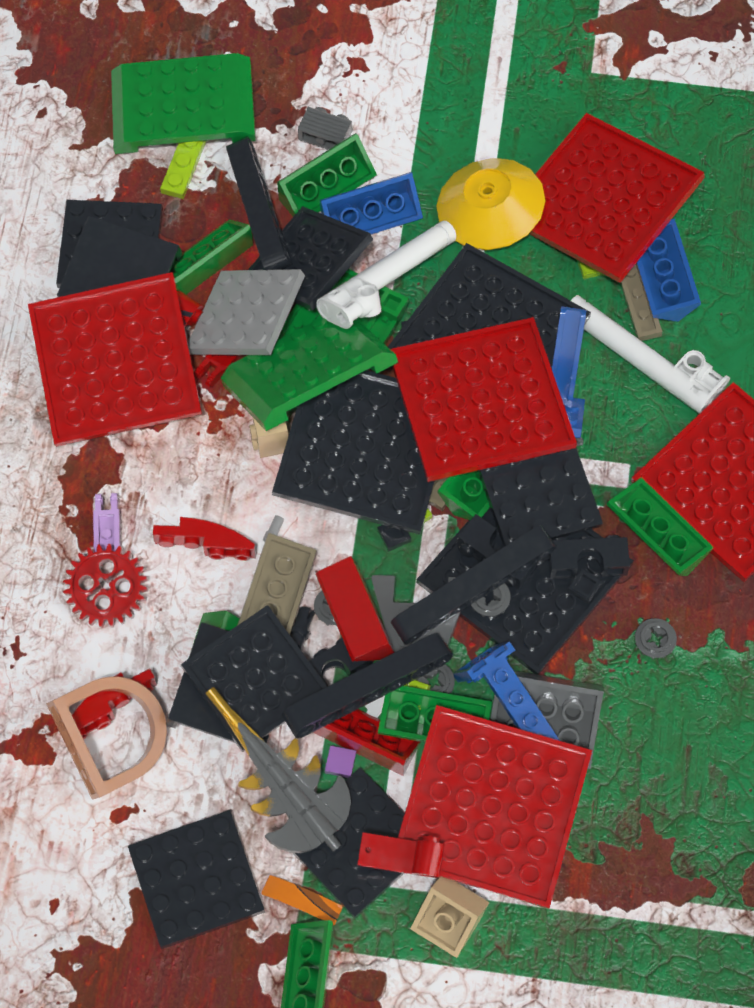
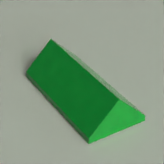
M358 134L351 135L277 182L278 198L293 217L302 206L319 212L320 200L354 190L377 175Z
M229 219L182 253L180 261H174L170 273L173 272L177 291L180 290L187 295L252 247V231L249 224Z
M478 471L448 477L437 491L454 516L471 520L477 514L482 518L490 508Z
M642 477L606 504L679 576H688L714 548Z
M402 686L385 695L378 734L426 742L436 705L489 720L492 701Z
M323 920L291 924L281 1008H324L333 938V921Z

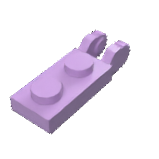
M111 493V510H103L102 494H95V510H93L94 552H97V544H100L103 550H106L107 545L111 544L114 552L120 546V512L118 509L117 493Z

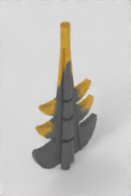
M214 687L208 690L205 694L221 712L257 768L252 776L241 780L238 786L247 790H259L265 787H269L271 790L268 798L250 807L251 811L268 817L279 816L284 813L288 816L287 822L281 829L267 833L265 838L278 849L289 853L311 851L324 841L334 852L341 844L333 834L345 823L351 805L349 789L343 777L339 775L329 790L317 794L314 789L321 775L318 756H313L308 766L304 769L294 771L291 767L295 763L299 751L296 738L291 741L286 749L276 753L230 708Z

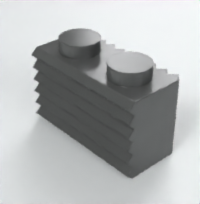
M307 107L298 126V139L300 141L316 145L322 149L325 148L326 150L347 139L352 133V121L342 114L336 116L327 113L321 107Z

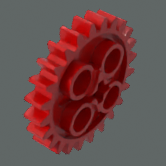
M97 544V552L94 553L88 547V555L86 557L78 553L81 560L79 563L71 561L74 570H66L71 579L63 580V583L70 586V588L64 590L63 593L67 596H72L66 603L68 605L76 604L72 612L77 614L81 611L79 617L81 621L89 617L90 626H93L96 620H98L100 628L104 627L105 621H108L113 628L117 619L123 625V616L127 615L133 619L131 610L140 611L141 609L136 603L138 601L145 602V598L140 593L147 592L148 588L142 586L141 583L148 581L146 576H139L145 569L143 566L136 567L139 563L138 558L130 560L132 555L130 551L122 555L121 546H118L114 552L111 544L107 545L106 550H103L100 544ZM106 562H111L114 564L113 571L108 574L102 573V565ZM120 571H124L122 576L115 578ZM90 578L94 580V585L91 589H81V584L85 579ZM103 581L109 583L110 589L108 591L104 588L102 589L101 583ZM121 582H129L130 589L128 592L119 593L117 591V587ZM97 593L91 601H87L89 596ZM102 598L110 599V605L105 610L97 608V603Z

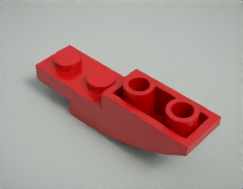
M180 517L179 526H153L154 542L161 547L169 548L174 545H183L186 548L196 549L199 546H203L205 556H209L211 559L219 560L224 557H234L240 561H247L250 558L256 559L254 543L236 531L220 524L196 518Z
M150 668L130 678L146 687L150 692L153 690V687L157 686ZM122 672L114 676L124 678ZM102 691L87 697L72 714L82 738L85 739L88 733L95 729L102 730L108 727L111 721L115 719L112 709L126 706L132 697L117 691Z

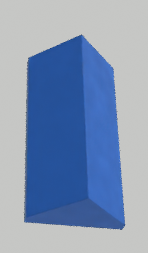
M412 172L320 200L321 214L370 234L423 218Z
M674 218L670 220L637 261V266L653 318L679 322L700 306L701 301Z

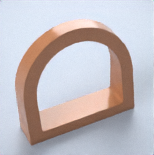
M104 677L46 703L92 800L100 798L143 776L155 765L162 754L167 735L164 712L156 697L146 687L136 681L123 677ZM117 691L129 695L142 706L149 720L150 738L144 754L133 766L103 781L69 711V706L98 692Z

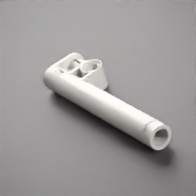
M444 220L319 298L316 306L320 315L327 321L344 329L350 328L353 321L358 317L378 315L381 312L378 290L456 240V232L453 226Z
M576 295L571 300L591 312V317L584 325L586 332L698 414L711 404L729 383L730 377L727 375L722 377L712 369L713 366L705 361L706 359L701 352L689 351L674 365L579 295ZM688 364H695L697 368H692Z

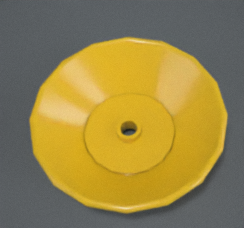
M490 158L472 162L455 172L442 187L436 207L439 222L444 220L453 226L456 232V242L464 246L468 243L477 249L492 250L510 246L527 236L540 221L546 200L543 185L530 168L514 160Z

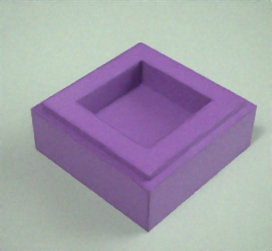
M330 746L325 774L349 778L353 772L356 751Z

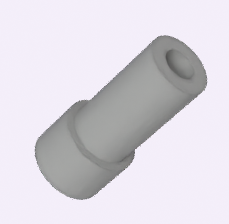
M275 515L269 530L266 531L263 537L264 542L268 533L278 536L277 534L284 522V518Z

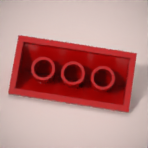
M352 556L319 570L316 573V577L351 660H381L395 653L362 574Z
M359 709L313 732L339 746L355 750L356 754L404 776L421 743L420 741L378 734L380 719Z

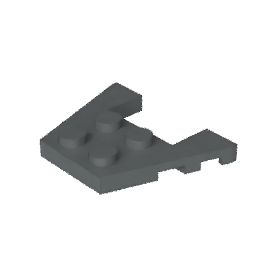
M372 575L371 579L385 630L395 652L433 633H439L446 645L449 646L461 611L414 642L404 645L390 622L397 615L416 603L395 602V576ZM449 577L448 582L452 581L456 577Z

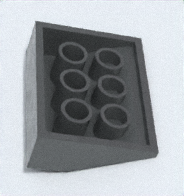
M514 671L559 740L594 751L604 693L603 686ZM495 695L490 721L517 728ZM592 751V754H591V758H590V762H589V765H588V769H591L593 751Z

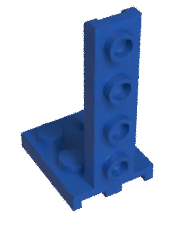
M561 306L552 372L574 436L581 438L585 399L573 398L587 310Z
M510 641L491 646L453 673L458 683L465 681L467 683L472 681L475 683L484 677L518 729L559 740L507 662V656L515 651Z

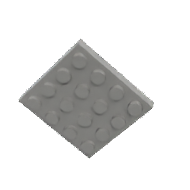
M301 269L221 271L205 304L203 313L189 339L190 354L271 355L303 282L304 273Z

